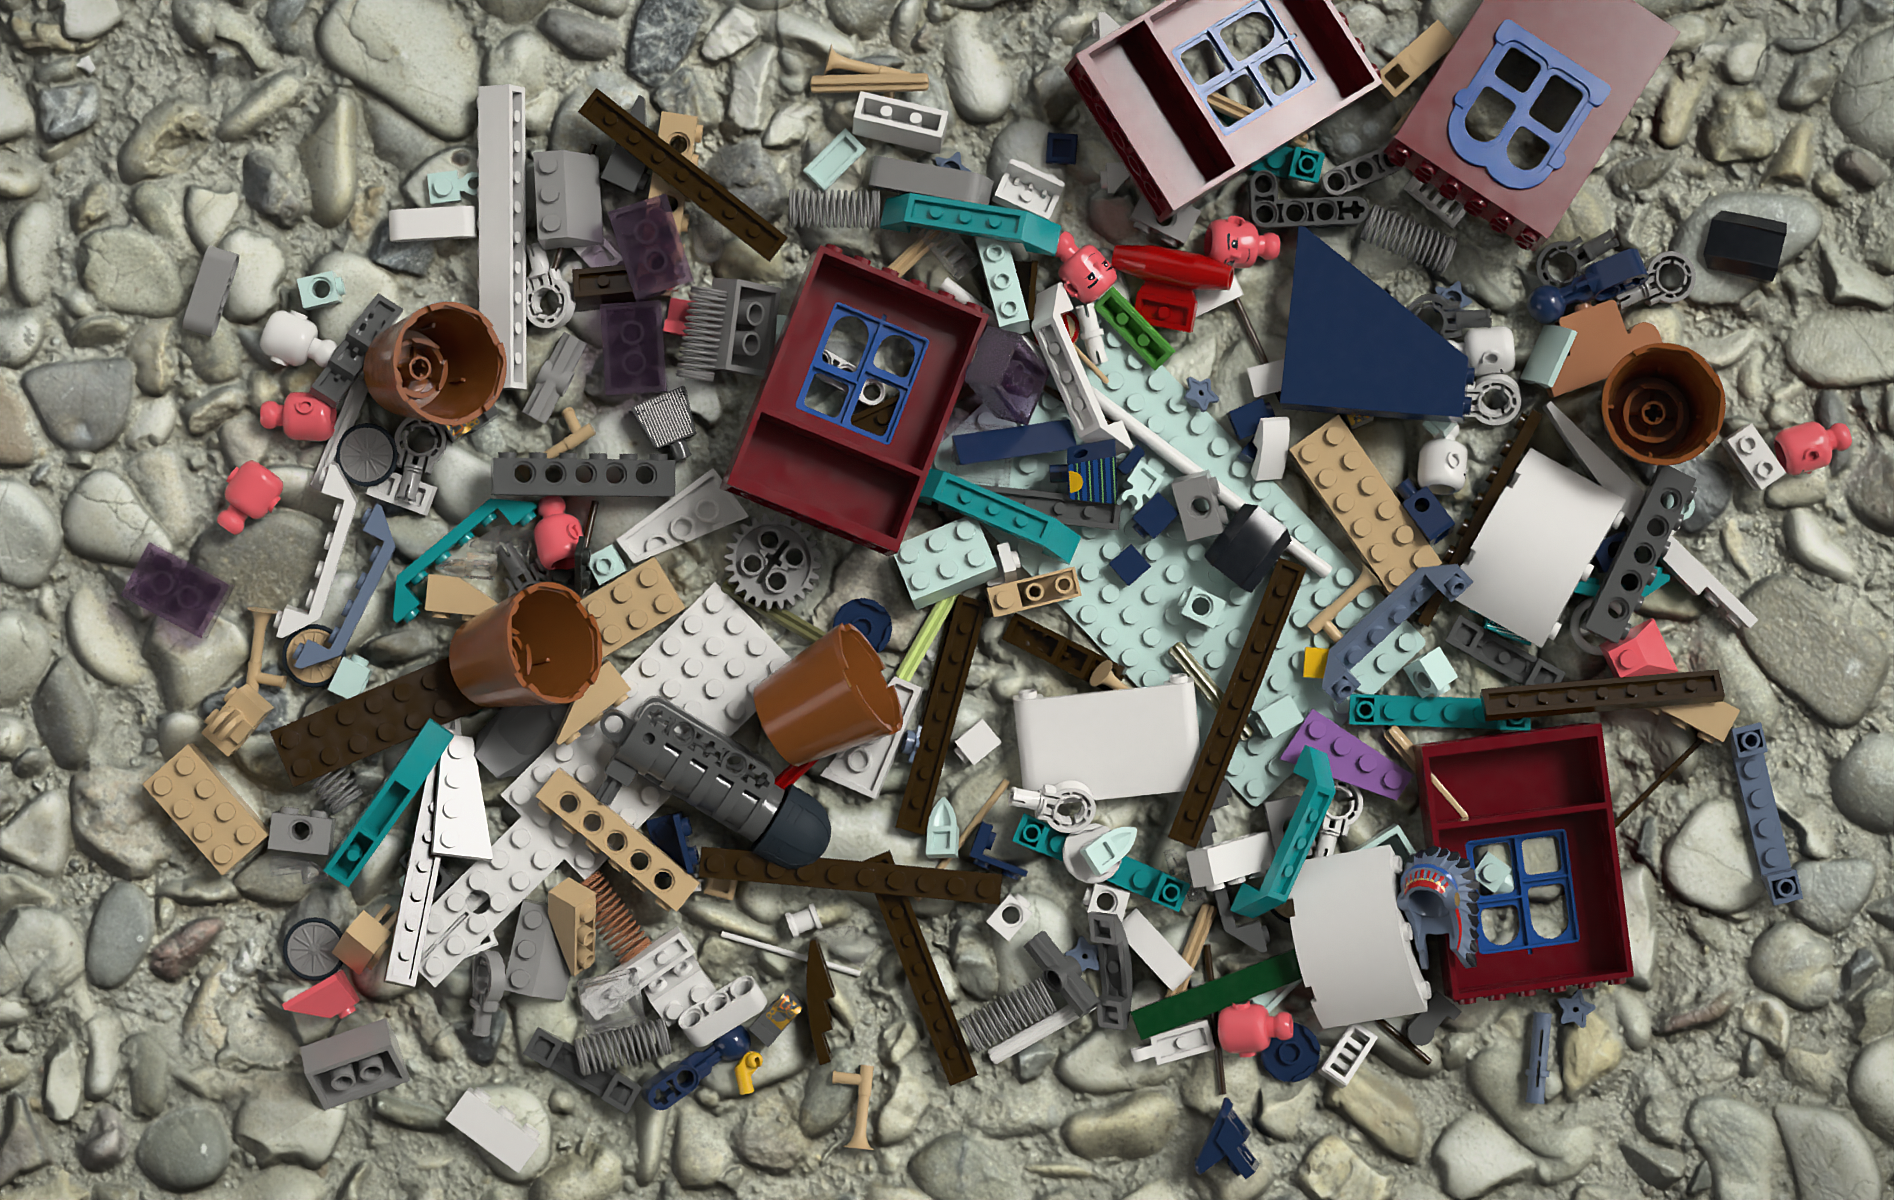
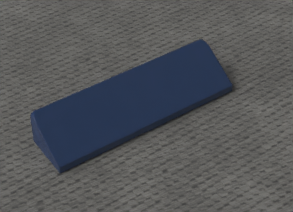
M1069 419L952 436L956 466L1067 450L1071 446H1076V440Z

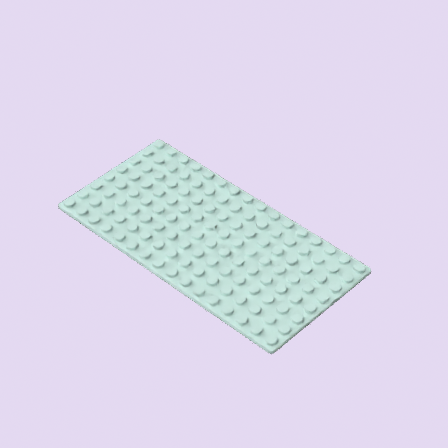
M1084 306L1086 316L1088 317L1086 306ZM1095 310L1099 328H1103L1104 334L1101 336L1106 356L1109 360L1100 363L1096 351L1098 364L1095 366L1109 379V382L1105 384L1080 359L1090 384L1204 471L1209 470L1212 477L1216 476L1220 483L1248 504L1258 505L1287 527L1289 534L1333 567L1327 577L1323 579L1286 550L1280 556L1283 559L1306 567L1307 570L1247 718V722L1254 729V733L1246 741H1238L1224 776L1252 806H1258L1293 773L1295 764L1279 760V757L1302 724V722L1274 739L1269 734L1263 736L1255 723V720L1259 718L1256 714L1258 710L1283 695L1290 694L1304 719L1311 709L1316 710L1340 727L1349 719L1350 696L1338 704L1322 688L1323 679L1302 677L1305 647L1330 649L1336 644L1323 629L1315 635L1306 625L1357 581L1361 572L1273 480L1255 481L1250 474L1254 462L1246 463L1237 457L1243 450L1207 411L1201 412L1200 409L1192 407L1184 399L1187 390L1163 365L1155 371ZM1079 335L1075 345L1088 358L1084 339L1081 340ZM1030 358L939 445L930 469L948 472L974 484L1069 494L1068 482L1050 483L1049 465L1067 464V450L956 466L952 436L1069 419L1076 445L1087 443L1079 438L1065 404L1030 384L1034 377L1059 391L1052 374ZM1127 431L1133 447L1139 445L1145 451V455L1140 460L1164 477L1154 495L1159 492L1179 512L1171 483L1174 478L1185 476V474ZM1132 449L1116 456L1117 467ZM1117 470L1118 498L1127 490L1122 485L1130 472L1127 475H1123ZM1197 498L1193 501L1194 507L1197 510L1206 511L1209 509V504L1206 500ZM1125 500L1121 504L1119 530L1066 525L1081 536L1070 565L1042 554L1043 548L980 522L1000 544L1008 542L1011 551L1017 550L1020 565L1032 577L1075 566L1082 596L1057 603L1112 661L1127 668L1125 674L1137 687L1164 685L1165 681L1170 680V675L1184 673L1168 654V650L1177 642H1182L1225 694L1277 563L1276 561L1252 593L1245 591L1213 567L1204 557L1206 550L1219 534L1187 542L1180 514H1178L1155 539L1152 540L1149 536L1143 539L1132 528L1135 522L1131 518L1135 514L1131 515L1129 513L1133 507L1129 500ZM1218 500L1219 506L1224 505L1221 501ZM1224 505L1229 523L1236 513ZM1132 544L1151 567L1130 586H1127L1109 563ZM1373 585L1354 598L1331 622L1345 636L1378 606L1385 597ZM1195 586L1227 601L1214 629L1179 614L1181 607L1177 606L1184 589L1190 591L1191 587ZM1198 597L1193 601L1192 609L1194 613L1203 615L1207 612L1208 603L1204 598ZM1407 620L1402 622L1350 670L1361 683L1352 694L1374 695L1425 646L1426 641L1424 637ZM1195 687L1200 748L1202 752L1217 712Z

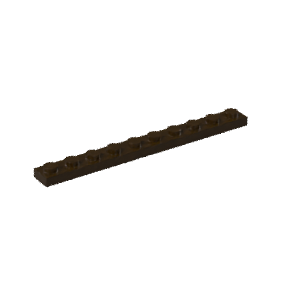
M1281 557L1278 558L1167 838L1196 849L1307 570L1306 567Z
M701 846L698 877L997 905H1000L1002 874L820 857L812 864L798 869H786L767 861L752 851Z

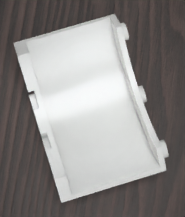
M1530 448L1516 469L1511 483L1505 487L1484 523L1466 561L1460 567L1473 580V583L1455 600L1542 648L1548 638L1554 640L1562 624L1557 621L1580 580L1586 582L1595 567L1590 563L1611 527L1617 530L1622 522L1625 513L1621 509L1626 500Z
M1391 845L1307 859L1304 861L1288 896V900L1293 899L1295 916L1290 917V924L1300 971L1305 987H1312L1314 999L1311 1000V1004L1323 1029L1427 1012V999L1431 998V988L1429 982L1424 981L1410 941L1413 939L1411 925L1409 922H1406L1404 911L1400 910L1397 905V897L1401 893L1400 874L1403 873V863L1401 857L1395 855Z

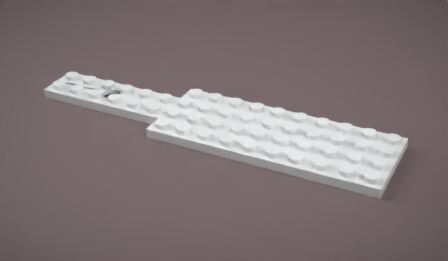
M714 582L621 675L631 688L626 693L629 698L616 708L610 705L603 711V714L610 709H617L634 718L647 698L661 696L728 737H731L756 712L753 697L754 687L790 661L791 658ZM658 709L655 713L651 712L650 716L661 715L662 711ZM614 715L606 719L605 726L609 731L617 732L622 728L623 722L620 717ZM665 720L663 724L667 726L668 721ZM600 721L591 727L587 723L578 730L581 735L567 746L564 742L558 745L554 741L501 794L521 817L491 846L493 856L491 861L477 860L431 906L422 954L429 947L431 948L421 957L422 962L419 966V972L434 987H437L564 859L586 880L609 858L602 850L599 854L591 850L584 843L587 838L580 832L573 835L561 825L564 819L555 812L550 816L537 805L540 800L535 797L559 767L594 795L597 793L607 776L604 773L605 767L618 746L617 742L603 734L600 728ZM681 724L674 730L677 733L683 734L690 728L687 725ZM697 732L696 737L699 738L701 734ZM710 741L708 744L703 743L702 747L706 748L708 745L714 747V742ZM636 773L630 785L627 787L623 784L611 805L607 806L635 829H638L672 793ZM565 795L561 800L562 808L567 812L576 810L578 805L577 799L573 795ZM596 814L587 815L585 818L586 828L590 831H597L601 827L600 817ZM613 833L608 838V844L613 850H617L625 842L624 837L619 833ZM474 890L485 891L490 897V907L484 913H473L467 906L468 895ZM439 939L441 943L437 947L436 945L434 946L433 944Z

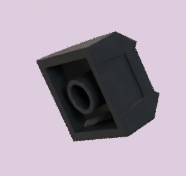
M1721 210L1712 218L1703 255L1707 269L1767 284L1773 282L1787 234V223Z
M1244 503L1226 525L1223 532L1218 535L1206 550L1204 557L1213 567L1236 583L1241 589L1252 593L1292 540L1287 527L1258 505Z

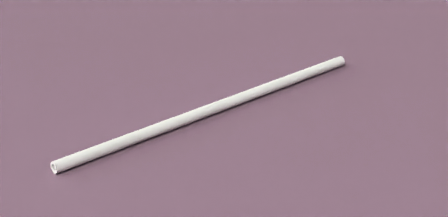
M947 277L939 290L954 295V301L964 305L966 302H971L983 307L982 312L989 315L986 325L1000 335L994 312ZM1019 334L1004 338L1051 373L1040 346L1027 336ZM1091 385L1101 410L1114 422L1122 420L1130 434L1183 474L1189 475L1204 471ZM1218 481L1220 494L1216 496L1224 505L1237 513L1244 503L1248 504ZM1290 535L1292 541L1285 550L1321 578L1325 579L1333 567Z

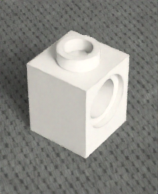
M981 719L954 741L958 745L954 751L965 764L970 760L975 765L1002 742L986 722Z
M1093 883L1092 888H1086L1082 904L1087 905V913L1094 911L1117 914L1122 922L1130 892L1101 883ZM1102 893H1109L1113 896V904L1108 909H1101L1097 906V898Z
M1008 893L1002 899L1000 905H997L985 920L1009 941L1032 915V912L1028 909L1031 903L1019 893L1015 896ZM1014 906L1019 910V918L1015 922H1006L1002 918V912L1006 907Z

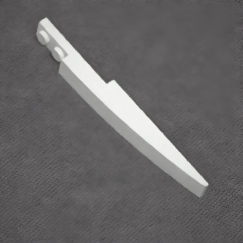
M1551 401L1546 402L1542 406L1543 410L1590 479L1599 486L1626 500L1621 511L1625 513L1623 521L1629 526L1645 492ZM1652 519L1647 525V530L1652 536H1657L1661 531V525L1657 520ZM1672 530L1667 540L1671 542L1669 550L1663 559L1660 557L1658 559L1662 565L1692 595H1699L1705 590L1707 592L1704 595L1705 598L1715 607L1719 605L1728 612L1726 618L1738 629L1741 626L1743 628H1751L1758 619L1672 536L1676 532Z

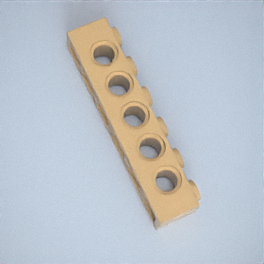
M662 111L658 136L670 146L675 139H684L687 142V148L681 154L698 167L699 155L694 154L695 144L701 143L703 135V125H699L698 117ZM652 172L635 292L672 298L673 291L679 292L681 274H677L676 269L677 263L684 260L685 244L680 243L682 232H688L690 215L685 214L686 203H692V201L655 172ZM667 198H674L678 201V208L673 213H666L662 210V203ZM665 227L672 229L674 236L670 242L661 243L658 241L657 234L660 229ZM659 257L669 260V268L663 273H657L653 270V262Z
M559 767L536 794L535 797L540 800L537 805L550 816L555 812L564 819L561 825L573 835L580 832L587 838L584 843L595 853L599 854L602 850L610 857L608 863L622 874L626 870L634 877L631 882L640 890L646 892L649 889L658 897L655 899V902L668 912L673 908L677 912L701 882L692 874H688L686 869L610 807L595 798L593 793ZM565 795H573L577 799L578 805L573 812H567L561 806V800ZM596 814L600 817L601 827L597 831H590L586 828L585 818L587 815ZM619 833L624 837L625 845L621 850L610 848L608 838L611 834ZM641 852L648 857V865L645 869H636L632 865L631 859L635 853ZM659 872L669 873L672 878L671 886L665 889L658 887L655 883L656 874Z

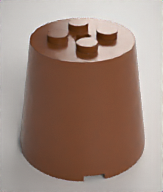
M457 302L430 304L415 311L375 337L368 347L364 359L365 383L373 399L391 413L440 425L465 424L487 412L501 394L507 372L506 353L503 342L500 343L492 328L493 324L478 310Z
M1672 343L1645 345L1623 357L1608 375L1601 398L1605 430L1613 445L1621 453L1632 459L1657 466L1681 464L1701 454L1718 435L1723 424L1726 408L1725 393L1718 374L1705 361V358L1687 347ZM1649 409H1653V414L1658 415L1652 422L1648 420L1649 417H1645V413Z
M541 582L526 587L466 621L457 629L449 650V663L454 681L460 691L470 701L483 707L559 705L576 701L584 696L590 685L595 684L602 664V640L594 615H588L580 603L582 598L564 585L554 582Z
M841 623L757 684L753 692L755 708L763 731L779 754L793 766H800L892 735L901 730L903 715L894 685L888 687L881 672L886 669L882 660L867 638L850 623L846 625Z

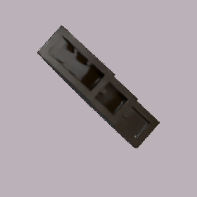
M1016 612L1002 638L1004 641L1090 683L1094 670L1102 662L1110 660ZM1112 661L1111 670L1122 681L1127 668ZM1103 684L1096 686L1104 691L1113 690Z
M816 936L811 938L806 969L807 1008L811 1035L819 1065L831 1062L833 1059L825 1032L833 1030L835 1024L826 1000L835 997L836 990L821 945Z

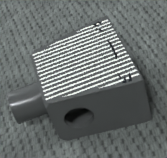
M685 386L631 407L632 412L656 450L669 446L675 462L692 455L685 439L697 433Z

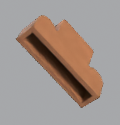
M1608 300L1592 306L1591 301L1573 307L1575 313L1555 321L1556 326L1569 328L1578 333L1553 387L1546 388L1549 398L1608 378L1615 365L1630 352L1645 345L1663 343L1659 331L1653 324L1648 322L1633 325L1626 331L1615 300Z

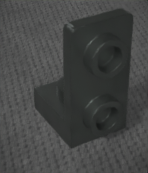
M579 536L575 550V571L565 569L549 570L546 581L564 585L581 598L584 589H589L591 581V571H586V566H589L591 548H586V536Z

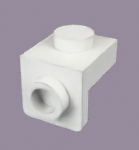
M1008 542L997 545L998 554L993 555L1000 577L988 581V587L1017 581L1016 569L1021 568L1017 550L1011 551Z

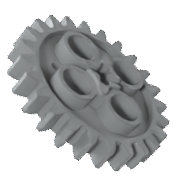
M765 513L762 516L761 523L752 517L750 528L744 523L740 525L742 535L733 532L731 537L737 543H727L726 548L733 552V554L724 555L723 559L731 563V565L724 568V573H733V576L728 580V584H738L734 594L737 595L744 592L746 594L744 603L748 602L751 598L755 599V609L760 606L761 602L765 603L766 611H770L772 604H776L778 610L782 611L784 602H787L792 608L795 605L794 597L804 601L806 597L802 590L812 592L814 588L809 581L817 582L819 576L813 573V571L820 570L822 564L814 562L815 559L821 556V552L812 551L818 542L817 540L808 542L807 538L811 531L807 530L801 533L799 530L802 522H798L793 527L790 525L791 517L789 516L784 522H780L779 513H776L773 521H769ZM765 535H771L776 539L777 545L773 548H766L763 546L761 538ZM788 541L789 545L780 555L777 565L770 569L761 584H757L756 580L766 568L768 559L771 560L782 543ZM790 552L797 553L801 557V563L796 566L790 565L786 560V555ZM748 559H754L759 563L760 569L757 572H749L745 569L744 562ZM778 576L783 580L784 587L780 590H775L770 587L768 579Z

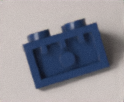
M682 811L646 820L651 842L686 869L688 874L694 873L697 870L696 865L700 863V858L696 845L692 847L690 845L688 836L693 834L689 816L683 817ZM659 872L661 879L671 877L667 872Z

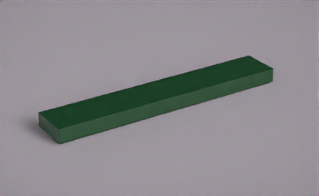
M1295 948L1130 1011L1140 1040L1232 1006V1003L1238 1004L1303 979Z

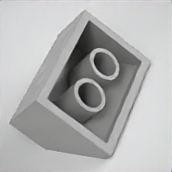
M568 150L533 152L538 241L543 249L604 245L599 157Z
M713 278L712 289L728 292V297L726 298L727 301L710 300V302L722 304L726 307H709V309L722 311L725 314L708 313L709 316L722 318L724 321L707 320L709 323L722 325V328L707 327L706 329L718 331L722 334H706V336L718 338L721 341H705V343L718 345L719 348H704L705 350L717 352L718 355L703 354L705 357L716 359L717 362L702 361V363L716 366L715 369L711 370L763 377L773 353L781 288L740 279Z
M525 899L522 901L506 971L504 990L532 997L564 1001L570 971L548 916V904Z
M387 1018L300 1047L305 1076L324 1110L410 1081L397 1038Z

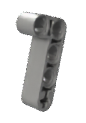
M874 156L868 186L902 194L914 193L989 205L994 181L974 172Z

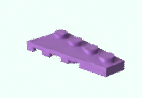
M1314 709L1310 710L1279 757V760L1296 765L1304 746L1308 745L1328 754L1333 779L1394 801L1398 800L1413 777L1412 774Z

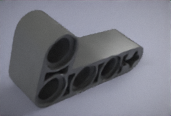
M1267 170L1256 172L1248 183L1249 219L1259 230L1298 229L1299 226H1305L1306 228L1356 226L1362 223L1369 214L1368 203L1363 198L1357 196L1278 200L1277 179L1273 173ZM1262 177L1270 182V190L1268 192L1261 193L1255 188V180ZM1352 204H1355L1356 209H1361V213L1356 216V219L1353 218L1351 213H1343L1340 216L1341 220H1337L1339 210H1348ZM1319 205H1326L1331 209L1332 215L1329 220H1321L1317 216L1316 210ZM1295 206L1300 209L1302 217L1299 221L1294 222L1288 219L1286 215L1288 207ZM1262 207L1269 209L1272 215L1271 221L1268 223L1260 222L1256 217L1257 209Z

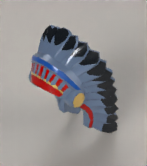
M1431 846L1426 850L1421 849L1419 852L1412 853L1408 857L1403 867V876L1400 882L1401 893L1397 897V905L1400 910L1405 912L1411 925L1422 969H1429V956L1425 937L1428 933L1438 935L1449 933L1450 949L1456 954L1464 967H1477L1475 953L1478 951L1476 939L1479 937L1476 931L1479 924L1477 901L1480 895L1476 890L1480 882L1475 879V870L1471 868L1469 859L1461 858L1458 851L1450 852L1447 848L1441 849L1438 846Z

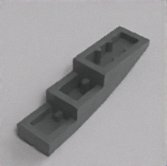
M378 293L347 332L345 340L329 359L326 368L312 384L309 393L335 409L363 371L365 355L371 342L381 332L396 323L403 312V308Z

